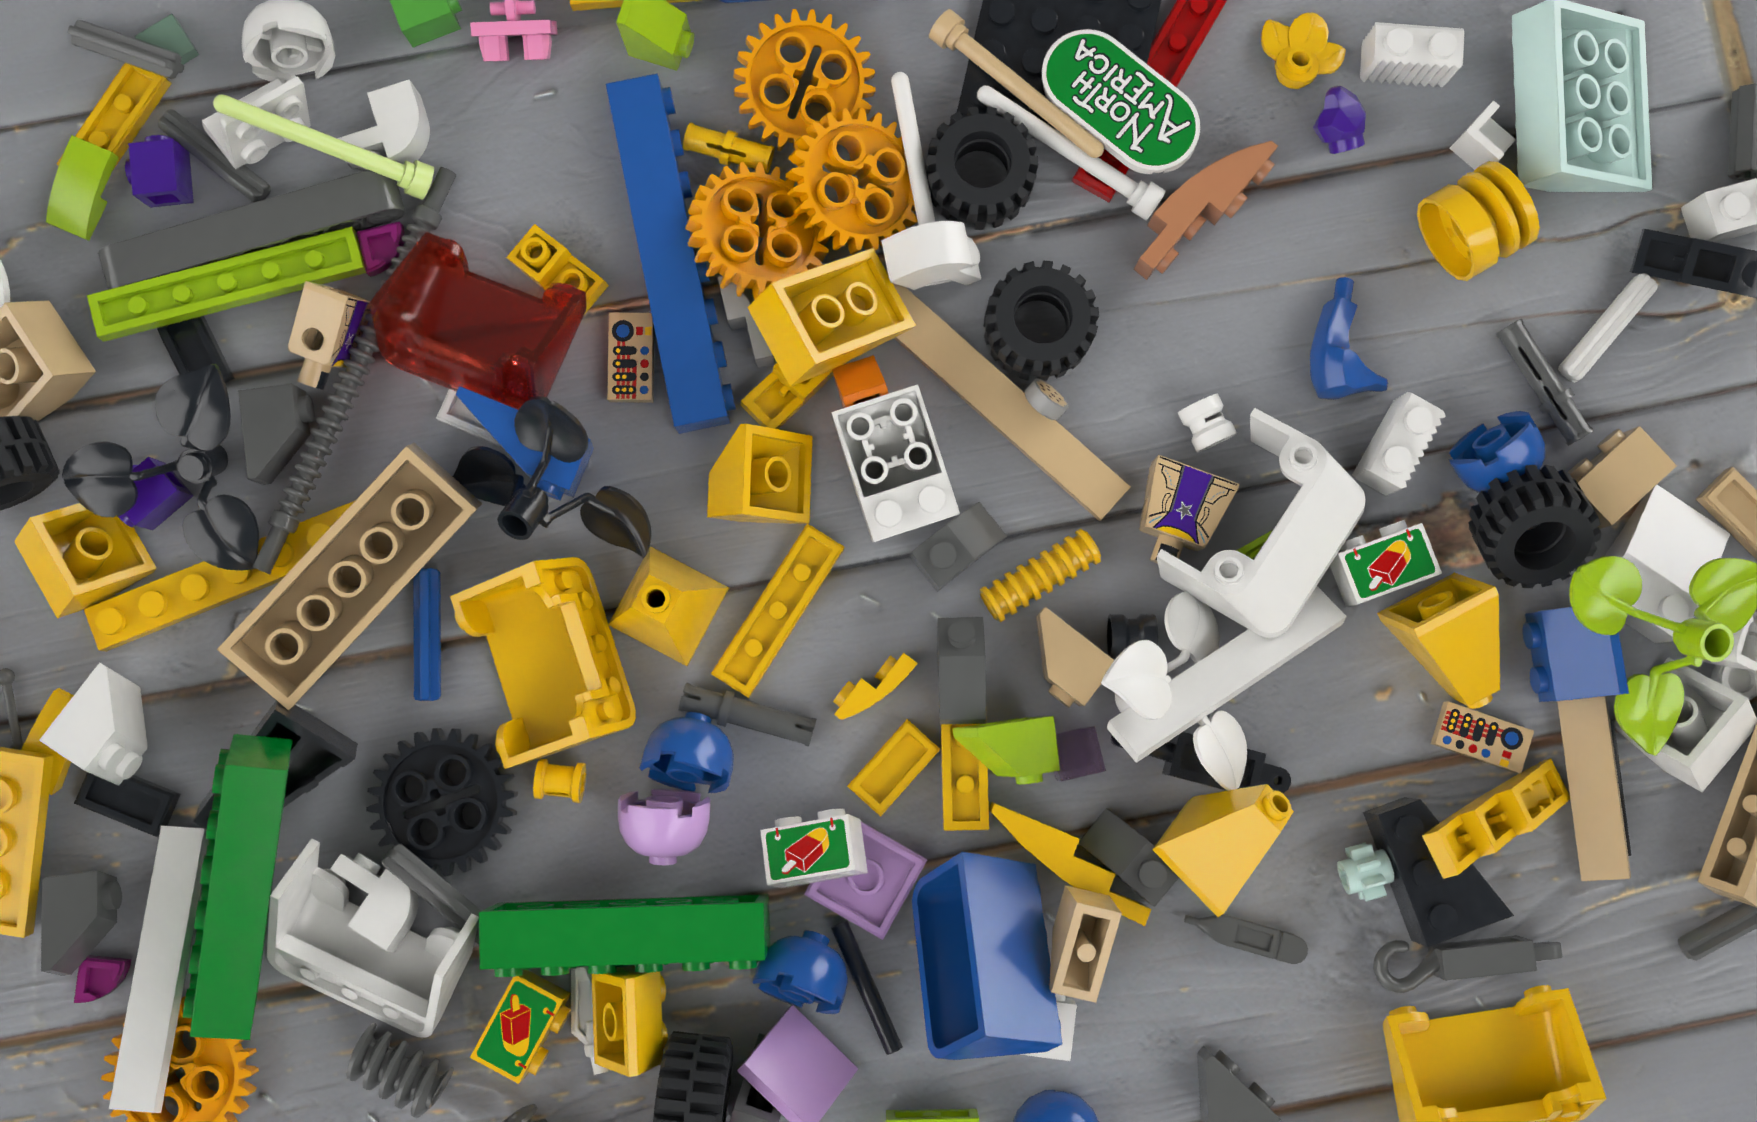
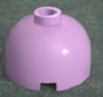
M652 789L651 796L639 800L638 791L623 794L618 799L620 833L625 843L636 853L649 856V863L662 866L676 864L678 856L691 853L700 846L709 825L711 799L706 797L700 801V793L672 789Z

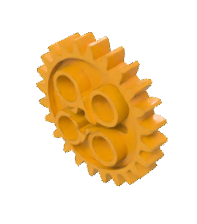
M792 9L790 22L785 23L778 13L774 14V29L771 30L766 24L761 22L758 26L761 39L759 40L750 35L747 36L746 45L752 53L746 51L738 52L737 60L747 67L734 69L733 78L745 82V84L734 88V96L747 98L739 106V113H753L754 116L749 121L748 128L752 130L762 125L765 129L761 141L764 143L774 135L778 138V151H781L787 142L793 143V151L800 150L795 143L796 140L803 134L808 135L806 128L815 122L806 113L805 107L810 103H821L826 107L828 113L830 112L835 118L836 114L843 108L848 109L851 117L860 108H864L866 114H869L872 106L862 99L874 96L876 91L875 87L864 83L875 75V69L862 67L869 60L871 54L869 51L856 52V48L861 41L860 36L849 40L844 37L848 28L846 22L836 30L831 28L832 14H828L822 23L816 22L814 9L809 11L807 20H800L797 10ZM785 46H796L801 50L804 58L799 62L791 63L783 59L780 50ZM819 47L821 53L815 65L810 85L806 89L796 118L790 119L788 112L795 98L799 81L803 77L813 48ZM828 62L836 63L843 69L844 76L837 80H831L823 74L821 66ZM770 86H780L786 91L788 99L784 103L774 104L768 101L764 91Z
M843 108L836 114V118L829 112L820 119L821 124L816 121L806 128L808 135L803 134L796 140L795 143L800 150H795L789 155L788 159L798 167L792 168L787 172L786 178L796 181L797 186L792 188L787 194L790 197H800L802 203L793 211L795 214L807 212L809 215L804 228L809 229L815 225L820 228L817 241L821 242L828 236H832L833 250L840 249L848 242L849 252L854 255L862 249V246H864L865 251L874 248L875 251L878 250L879 245L882 247L881 240L905 230V226L910 227L918 221L917 216L912 212L915 211L902 136L897 138L894 135L897 122L894 121L884 128L881 126L882 113H876L867 121L864 108L857 110L852 117L848 109ZM837 144L846 148L850 156L849 161H845L839 156L836 149ZM877 161H881L886 165L889 178L883 176L878 171ZM822 165H824L825 168L831 173L825 172L822 168ZM825 185L831 186L837 192L838 203L828 199L824 190ZM884 189L889 191L892 196L890 197L889 194L884 191ZM865 201L875 206L877 219L869 216L865 208Z
M740 162L736 174L728 166H724L719 177L711 174L705 186H699L694 197L695 200H692L687 212L691 216L687 221L685 229L693 232L689 238L688 246L700 248L694 259L695 262L702 263L708 261L710 263L705 274L707 277L714 276L717 273L723 276L720 288L724 289L731 282L737 284L736 294L738 297H741L745 289L748 288L752 289L755 300L772 282L822 266L821 262H823L829 251L825 245L830 236L821 242L817 241L820 228L817 225L809 229L804 228L805 222L809 218L807 212L801 214L794 213L793 210L802 202L800 197L788 196L787 192L794 188L795 181L788 178L785 181L780 179V167L776 166L771 175L765 174L762 162H758L754 172H750L746 164ZM757 198H760V200H761V212H760V214H759V206H758V200H757ZM730 205L739 207L743 212L735 211ZM773 210L781 212L786 218L778 216ZM759 214L758 225H756L754 222ZM758 237H761L763 239L758 247ZM730 245L739 246L744 252H737ZM757 247L760 265L756 264L755 261ZM774 250L783 252L787 258L777 255Z
M183 996L161 1113L113 1110L110 1115L111 1117L125 1114L128 1118L126 1122H238L233 1113L241 1114L249 1108L248 1103L241 1096H248L255 1092L257 1088L253 1084L246 1082L247 1077L259 1072L258 1067L246 1065V1058L255 1054L257 1050L256 1048L243 1049L241 1043L244 1040L195 1037L196 1048L194 1052L188 1050L184 1046L182 1039L184 1031L190 1032L192 1018H183L185 996ZM122 1034L113 1037L111 1040L119 1050ZM119 1051L104 1056V1060L114 1065L115 1068L113 1071L102 1075L101 1080L114 1082ZM182 1067L185 1076L179 1080L176 1072ZM207 1071L214 1073L218 1078L219 1089L217 1092L209 1089L206 1085L205 1074ZM112 1090L103 1095L104 1099L110 1100ZM167 1096L174 1098L179 1107L177 1116L170 1114L166 1109L165 1099ZM197 1102H198V1103H201V1105H202V1108H201V1109H197V1108H196V1103H197Z

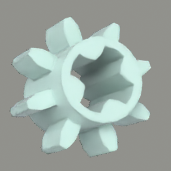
M1366 842L1345 848L1348 859L1338 861L1337 868L1346 893L1350 895L1358 892L1359 899H1364L1366 902L1387 896L1384 885L1394 882V872L1387 853L1383 849L1373 851L1372 844H1366Z

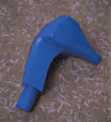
M1346 277L1336 280L1334 297L1323 306L1310 350V377L1316 394L1320 399L1336 400L1367 391L1382 392L1386 391L1388 387V380L1366 367L1357 353L1350 349L1349 329L1358 305L1351 302L1354 281Z

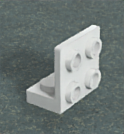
M294 77L284 84L277 78L239 99L242 102L301 125L311 126L305 87L299 77ZM219 112L202 120L204 130L235 169L246 163L253 164L260 161L267 155L270 149L284 141L292 142V140Z

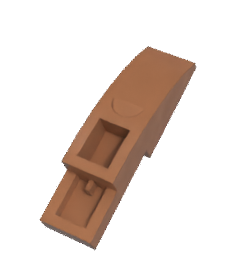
M1273 141L1249 146L1225 156L1188 179L1152 215L1147 226L1157 233L1158 237L1139 258L1133 270L1146 280L1155 270L1163 274L1179 255V252L1174 247L1183 236L1190 241L1206 220L1215 225L1224 214L1232 218L1248 198L1242 193L1251 181L1259 185L1275 166L1269 159L1278 145Z

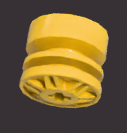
M1487 161L1473 172L1463 175L1457 181V185L1448 184L1424 198L1418 204L1417 218L1426 245L1446 272L1458 280L1468 281L1496 264L1498 257L1507 258L1518 251V249L1528 246L1538 238L1540 230L1538 213L1530 194L1519 178L1509 168L1499 162Z

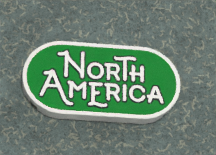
M1090 29L1076 30L1062 36L1050 47L1042 65V82L1046 98L1102 142L1104 149L1120 162L1138 173L1152 174L1153 172L1160 173L1164 171V173L1174 171L1190 158L1200 135L1199 115L1193 102L1163 76L1116 39L1101 31Z

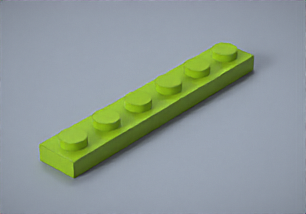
M351 226L89 294L87 299L96 335L105 342L303 290L305 281L322 285L364 274L366 270L356 232Z

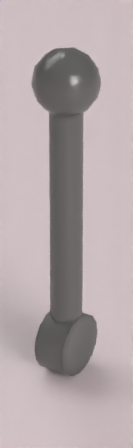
M3 668L0 669V685H2L13 742L10 748L21 750L24 743L22 741L12 688L15 674L12 670Z

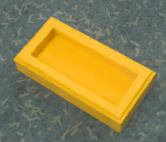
M906 719L847 787L881 817L939 752L940 748Z

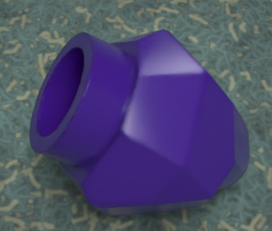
M1334 86L1326 92L1324 108L1321 110L1313 129L1322 143H1328L1330 154L1353 150L1365 145L1363 133L1365 132L1366 111L1358 97L1342 86Z

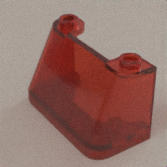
M425 232L369 302L379 350L390 364L400 370L457 392L459 386L517 410L531 397L542 396L548 398L587 307L586 292L570 284H550L544 291L541 299L470 272L464 250L457 242L429 232Z

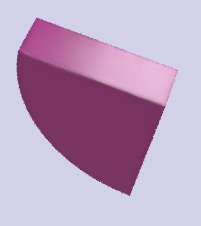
M400 221L357 231L364 266L368 276L373 277L386 271L393 265L391 259L399 257L400 254L396 251V248L404 245L402 236L405 235L404 225Z
M88 955L78 967L74 1003L94 1001L113 992L125 979L132 959Z

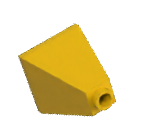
M650 546L648 553L642 560L608 625L688 667L729 587ZM664 595L665 601L663 605L656 608L658 599Z
M1454 572L1377 613L1380 621L1454 700L1466 705L1469 709H1476L1490 703L1493 699L1492 694L1500 690L1499 594L1495 586Z
M1268 784L1193 796L1187 801L1152 850L1219 917L1230 906L1281 833L1294 811L1287 797L1279 791H1274Z

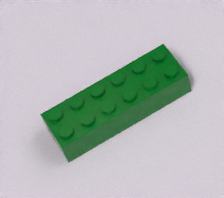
M234 734L230 749H220L212 785V793H215L206 831V839L209 840L200 878V884L203 886L195 916L194 929H197L189 963L188 974H191L183 1009V1018H192L190 1037L250 1040L258 995L270 895L272 893L291 755V739Z
M769 894L501 902L479 912L480 970L494 969V977L523 975V970L531 968H541V975L544 976L565 975L570 973L571 968H576L577 966H588L589 974L617 972L616 967L623 965H635V972L650 973L663 971V965H668L669 963H682L683 971L709 970L710 964L714 962H729V969L757 968V962L766 959L768 948L770 947Z

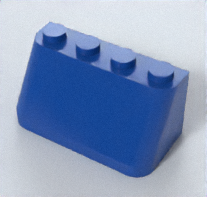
M961 852L920 878L913 891L912 909L926 1037L930 1053L938 1059L962 1060L1042 1053L1062 1045L1061 1023L1058 1016L1055 993H1051L1049 990L1051 963L1036 864Z

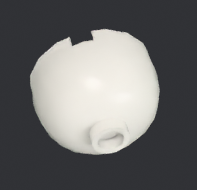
M268 0L257 5L244 22L241 43L245 63L248 62L252 65V72L259 78L270 82L279 78L282 84L296 77L295 75L315 71V79L320 78L333 67L336 56L334 41L326 19L312 5L300 0Z

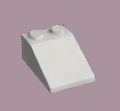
M1656 485L1643 497L1605 556L1625 558L1632 562L1639 570L1642 579V593L1637 602L1632 605L1633 607L1681 623L1687 619L1694 618V611L1699 607L1693 602L1689 594V585L1694 574L1706 562L1721 558L1730 533L1659 485ZM1627 614L1625 623L1652 642L1663 643L1673 641L1674 631Z

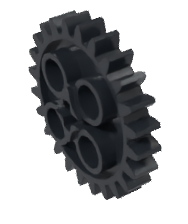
M433 728L430 741L423 732L414 733V747L406 740L397 742L401 756L385 753L383 757L390 768L388 770H374L373 774L383 782L381 786L371 787L367 790L370 794L379 797V803L366 807V811L379 813L380 820L374 822L370 829H384L386 835L380 840L378 845L382 847L390 844H402L432 870L436 871L438 864H440L444 877L453 875L455 862L462 872L471 870V856L480 864L488 861L484 847L494 851L499 850L502 845L495 835L497 833L510 834L512 831L508 825L502 822L503 818L517 815L516 810L506 806V800L517 797L518 792L505 790L504 785L515 777L514 774H500L498 769L503 765L501 757L493 760L489 758L494 747L492 743H487L479 749L476 748L478 743L477 734H470L464 742H461V729L457 728L451 729L447 740L442 728ZM455 759L462 762L466 768L465 779L459 785L451 782L447 773L448 766ZM411 776H416L420 779L423 786L422 795L416 801L410 799L405 792L406 782ZM476 784L481 788L479 793L450 802L445 805V808L429 810L410 819L405 816L407 810L436 801L441 798V795L457 793ZM469 802L477 805L481 811V820L476 827L468 826L463 820V808ZM425 819L435 822L438 828V835L433 843H427L420 835V826Z

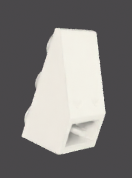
M918 384L831 412L872 542L960 514Z

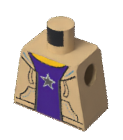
M305 281L288 343V351L305 357L297 380L298 382L324 390L331 368H346L343 361L345 359L350 360L352 355L349 353V349L357 347L354 338L362 336L359 327L367 325L368 321L365 319V315L373 313L370 304L373 303L372 301L338 288Z
M1158 455L1151 462L1139 527L1140 531L1157 537L1150 561L1158 564L1156 556L1161 549L1178 559L1183 547L1193 551L1204 549L1235 496L1239 484Z

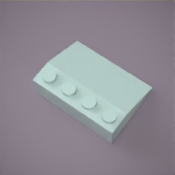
M1546 0L1512 15L1518 178L1524 187L1547 192H1647L1652 190L1645 21L1567 0Z

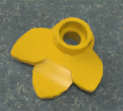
M1308 12L1301 14L1294 19L1290 27L1268 19L1262 28V49L1269 57L1275 60L1277 79L1287 88H1303L1313 82L1317 75L1334 73L1341 67L1344 61L1346 49L1338 44L1327 42L1329 33L1327 23L1316 13Z

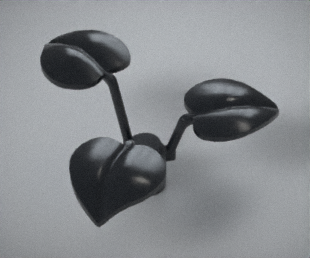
M210 364L175 376L166 381L157 392L155 411L160 425L169 434L182 436L180 440L181 445L189 448L180 454L178 460L140 472H132V456L125 447L112 442H95L80 448L66 461L62 472L65 486L82 506L102 517H117L127 513L134 507L138 498V490L134 481L178 470L181 477L188 482L202 483L203 487L197 498V505L200 510L188 514L183 520L182 527L186 543L196 556L218 568L236 571L254 569L253 565L258 556L259 528L256 517L250 507L241 499L225 494L217 495L207 502L211 489L217 485L215 476L222 473L228 465L227 452L220 444L226 439L230 428V402L224 378L217 364Z
M534 396L526 400L516 413L514 426L519 441L531 450L543 452L542 458L527 486L524 484V477L516 474L513 462L497 450L485 446H474L468 449L461 457L452 477L477 499L505 506L498 515L497 521L502 531L511 538L526 540L532 535L539 524L547 528L554 519L583 504L580 509L581 519L591 533L610 544L629 549L642 558L648 553L651 543V525L648 515L643 506L633 496L621 489L604 486L598 491L596 496L586 492L548 512V496L537 485L551 460V455L560 461L571 463L581 459L588 448V436L581 422L557 402L550 401L546 397Z

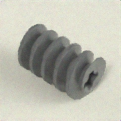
M372 1023L362 1034L351 1054L346 1073L347 1079L356 1081L364 1075L363 1088L372 1090L380 1084L378 1094L380 1098L385 1100L396 1093L394 1103L399 1109L404 1108L413 1101L411 1116L419 1118L439 1099L451 1079L454 1068L451 1067L442 1076L437 1075L439 1059L435 1058L426 1067H423L421 1065L424 1054L422 1049H419L410 1058L406 1057L408 1041L403 1040L392 1049L389 1046L393 1033L387 1031L376 1040L374 1039L377 1024Z

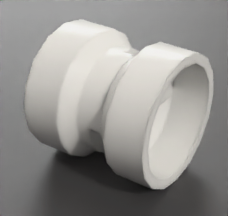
M1218 393L1201 399L1178 412L1182 424L1189 427L1193 434L1191 442L1196 453L1220 444L1237 434L1232 422L1224 418L1222 413L1224 405Z

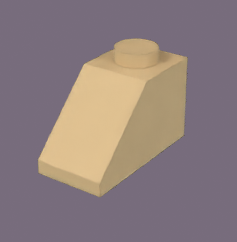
M1044 607L1036 616L1043 675L1044 679L1052 685L1048 692L1068 708H1070L1073 702L1079 707L1085 706L1100 687L1101 681L1114 659L1047 607Z
M1065 885L1052 931L1049 985L1051 993L1097 1002L1122 915L1109 895Z

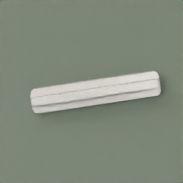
M1645 273L1634 276L1559 365V373L1573 383L1581 380L1658 288L1657 282Z

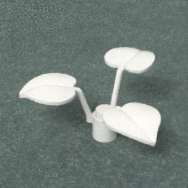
M1187 591L1176 594L1169 601L1164 620L1166 631L1172 644L1179 650H1182L1180 655L1171 662L1167 663L1162 649L1149 640H1141L1129 645L1116 657L1104 675L1101 684L1115 692V702L1120 712L1130 707L1138 715L1149 720L1159 719L1166 714L1172 701V692L1169 686L1171 678L1167 673L1186 663L1189 657L1196 664L1219 649L1218 624L1208 605L1194 598ZM1222 710L1215 711L1210 715L1209 719L1205 716L1197 722L1200 724V727L1193 734L1194 748L1201 764L1216 782L1228 791L1238 789L1243 778L1247 760L1245 735L1233 716Z

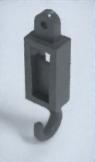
M1517 935L1438 943L1428 947V954L1416 969L1406 977L1397 979L1389 973L1388 960L1396 952H1407L1409 944L1406 941L1395 940L1386 943L1378 950L1374 957L1373 970L1377 980L1385 989L1395 993H1405L1415 989L1432 975L1447 981L1537 971L1536 961L1562 958V949L1560 942L1533 943V940Z

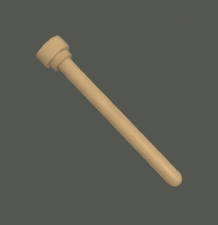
M948 9L936 20L930 30L929 38L942 49L948 47L952 51L958 49L1090 157L1098 158L1103 154L1104 146L1102 142L968 35L969 29L964 26L965 20L953 10Z

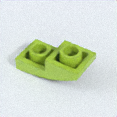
M71 135L53 182L47 208L46 223L90 241L108 203L101 198L102 192L119 157L109 150Z

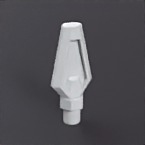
M588 966L571 969V1033L584 1044L585 1055L590 1057L593 1073L596 1075L611 1070L594 1064L592 974L588 973Z

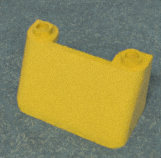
M577 557L532 561L450 596L458 626L471 636L487 637L511 713L512 720L499 726L495 740L496 750L501 757L504 769L515 767L633 726L636 719L634 701L590 568L583 560Z
M1549 985L1536 986L1523 992L1525 998L1518 1001L1514 1007L1430 1020L1427 1013L1417 1012L1415 1006H1404L1390 1011L1389 1016H1386L1383 1021V1030L1399 1122H1579L1587 1118L1607 1098L1569 988L1552 990Z

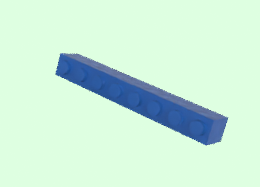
M658 73L607 83L606 89L674 427L679 434L731 424L728 411L736 410L731 383L723 385L720 368L727 367L723 342H714L711 325L719 324L714 299H705L702 284L710 282V277L705 275L708 267L706 262H695L696 250L694 247L688 246L689 238L693 232L685 229L687 221L691 216L687 213L685 199L693 197L688 171H679L677 157L683 156L684 150L679 129L671 130L668 115L676 114L671 88H662Z

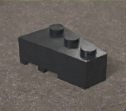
M277 700L251 734L252 736L292 740L283 808L305 792L307 794L319 785V782L337 769L345 767L355 760L358 745L355 741L297 705H294L288 711ZM212 789L199 805L193 820L195 824L207 830L209 813L212 810L215 793H212Z
M1403 797L1363 812L1377 850L1383 849L1392 864L1394 882L1390 883L1411 941L1430 947L1514 916L1473 864L1459 875L1445 879L1442 878L1422 835L1440 822L1421 799Z

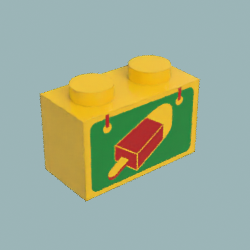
M523 970V975L515 976L510 981L470 1058L517 1084L528 1073L536 1076L549 1053V1050L544 1048L543 1045L550 1032L558 1034L571 1012V1009L565 1006L571 993L529 970Z

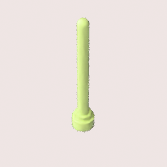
M220 94L214 98L213 106L219 113L396 180L397 186L404 188L405 194L423 200L430 188L434 175V167L418 160H415L413 163L405 161L404 164H401L230 96Z

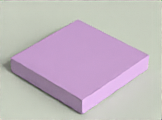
M861 821L868 873L810 883L804 895L883 940L926 864L927 859Z
M792 1005L783 1013L737 1071L789 1122H819L859 1068Z

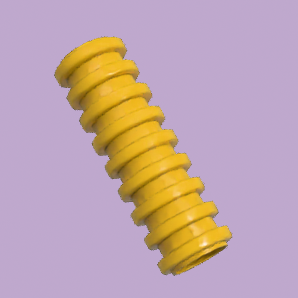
M1081 528L1076 530L1075 537L1072 538L1068 535L1063 539L1064 543L1062 545L1055 543L1051 546L1052 551L1047 552L1043 550L1039 553V559L1036 560L1032 557L1028 559L1029 565L1025 567L1022 564L1016 567L1017 572L1014 574L1009 571L1005 573L1004 580H993V586L989 589L986 586L980 588V596L992 617L1001 623L1005 620L1004 615L1007 613L1011 615L1018 612L1017 607L1020 605L1026 608L1029 606L1030 599L1033 598L1037 601L1041 599L1040 593L1045 591L1049 594L1053 591L1055 584L1062 586L1065 584V578L1074 579L1077 577L1078 570L1085 572L1089 569L1088 564H1099L1101 562L1100 551L1088 532Z

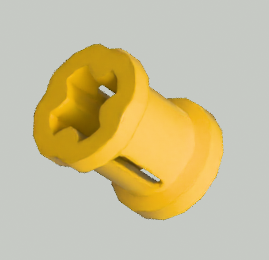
M540 758L534 774V799H542L545 795L568 797L572 799L573 803H581L586 785V763L577 762L576 766L549 764L548 759Z

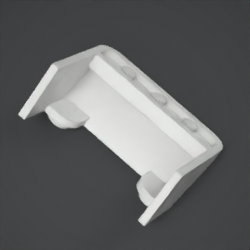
M1254 408L1250 414L1251 442L1279 457L1280 469L1284 476L1302 486L1255 559L1253 560L1235 550H1223L1213 555L1203 570L1199 571L1162 549L1156 557L1160 578L1184 592L1187 591L1194 598L1262 637L1274 638L1284 634L1290 628L1361 518L1365 508V494L1361 486L1318 441Z
M311 838L270 895L267 959L269 963L280 973L410 1035L420 1038L431 1036L472 954L479 917L471 913L461 930L451 926L435 928L431 931L428 938L409 930L395 952L385 951L347 927L359 906L349 902V890L343 877L330 869L318 867L320 842Z

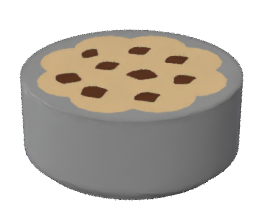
M1035 378L1025 390L1027 401L1035 410L1048 419L1058 420L1069 408V404L1062 394L1042 379Z

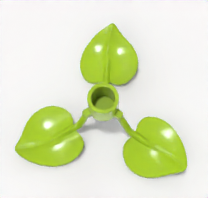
M1602 556L1579 566L1577 571L1574 572L1569 590L1570 603L1576 618L1585 628L1602 635H1615L1621 631L1626 622L1627 614L1632 617L1674 631V644L1682 654L1687 655L1684 658L1653 666L1649 676L1633 674L1627 678L1629 693L1616 695L1614 714L1619 726L1646 753L1656 756L1671 736L1682 711L1684 703L1683 684L1676 674L1667 671L1689 665L1699 667L1702 665V659L1720 662L1726 659L1732 652L1734 646L1733 633L1741 630L1748 623L1757 608V563L1739 558H1717L1703 564L1696 571L1689 585L1690 597L1699 606L1694 611L1696 618H1690L1681 623L1636 609L1632 606L1637 602L1642 593V579L1637 567L1625 558Z

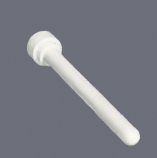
M896 72L892 76L891 83L918 225L936 222L909 78L904 72ZM942 278L925 286L943 284L952 280Z
M982 86L979 88L977 98L987 107L997 108L996 112L1003 117L1006 112L1015 116L1013 124L1018 126L1023 123L1030 135L1127 197L1126 203L1132 206L1131 211L1146 221L1156 209L1166 190L1152 181L1148 184L1142 180L1139 183L1135 182L1099 157H1090L1059 131L992 87Z

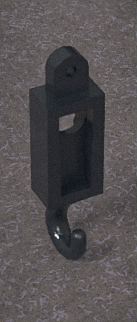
M1182 732L1171 739L1170 742L1165 743L1148 755L1165 761L1162 772L1164 775L1228 791L1216 782L1201 764L1194 748L1193 734ZM1111 735V743L1114 746L1123 748L1115 737ZM1247 749L1246 766L1238 789L1268 784L1274 791L1285 793L1291 785V777L1286 769L1264 763L1265 753ZM1276 776L1278 777L1277 784L1274 783V778Z

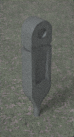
M1223 914L1219 917L1214 915L1204 918L1185 915L1184 923L1197 926L1211 939L1222 945L1274 958L1289 964L1301 963L1308 954L1306 942L1292 933L1279 931Z

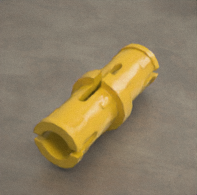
M691 122L687 126L683 140V150H690L720 159V164L730 166L731 162L735 164L744 162L747 167L755 169L758 162H762L766 174L770 170L775 146H768L738 137V132L728 130L727 133H722L697 126Z

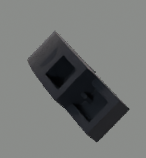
M1642 229L1630 272L1637 274L1645 273L1656 278L1757 298V251Z

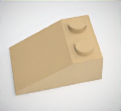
M49 300L5 302L0 308V417L27 416L38 422L72 399L95 374L96 370Z

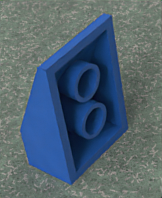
M459 386L456 396L531 479L542 458L543 452L531 450L519 441L514 426L518 410ZM588 438L587 451L576 462H563L551 455V460L537 487L542 489L548 497L561 501L563 494L574 498L594 450L591 439Z

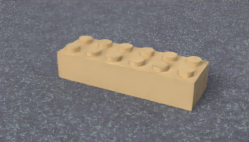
M416 443L406 446L217 650L289 711L483 503Z

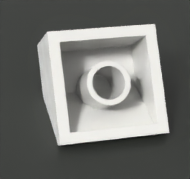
M1668 657L1664 663L1673 661V659ZM1685 666L1667 671L1676 674L1681 679L1684 687V703L1671 736L1656 756L1646 753L1621 729L1617 720L1614 721L1615 729L1663 771L1703 792L1754 731L1757 718L1747 697Z
M99 662L39 741L84 771L119 786L124 779L130 778L139 769L143 760L142 755L148 748L140 687Z

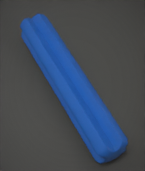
M422 568L413 578L414 698L418 701H436L441 697V573L437 569Z

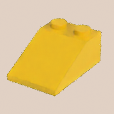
M874 248L772 282L747 307L790 387L824 374L916 326L894 284L890 282L889 275Z

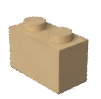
M1638 426L1625 432L1616 429L1598 444L1597 447L1601 452L1591 461L1588 458L1581 460L1568 473L1572 479L1577 481L1598 515L1601 523L1598 527L1601 529L1612 526L1677 465Z

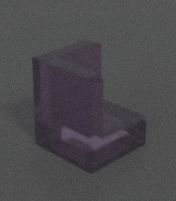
M1086 726L1056 734L1060 771L1054 772L1055 780L1066 781L1106 771L1095 726Z

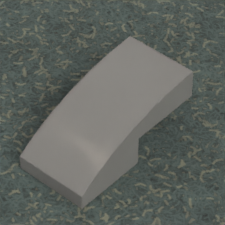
M718 277L719 285L722 277ZM732 282L724 289L720 288L731 330L748 327L758 368L774 365L773 355L747 308L750 305L747 297L744 294L738 297L736 294L737 285Z

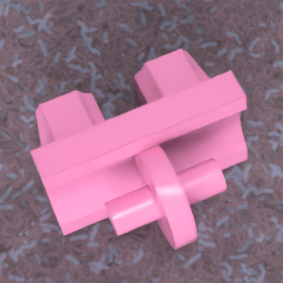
M534 0L490 2L491 16L506 15L507 21L470 22L471 36L479 37L483 61L487 62L510 61L508 36L523 37L524 60L550 59L551 35H558L557 21H521V15L536 13Z

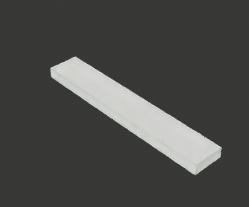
M1316 586L1296 619L1284 634L1274 638H1266L1248 629L1173 678L1169 683L1172 692L1171 705L1163 717L1155 720L1145 719L1129 707L1109 720L1107 729L1137 763L1343 625L1347 616Z
M161 826L109 1109L161 1113L192 943L197 904L202 886L200 884L202 864L209 840L206 839L207 830L204 828Z

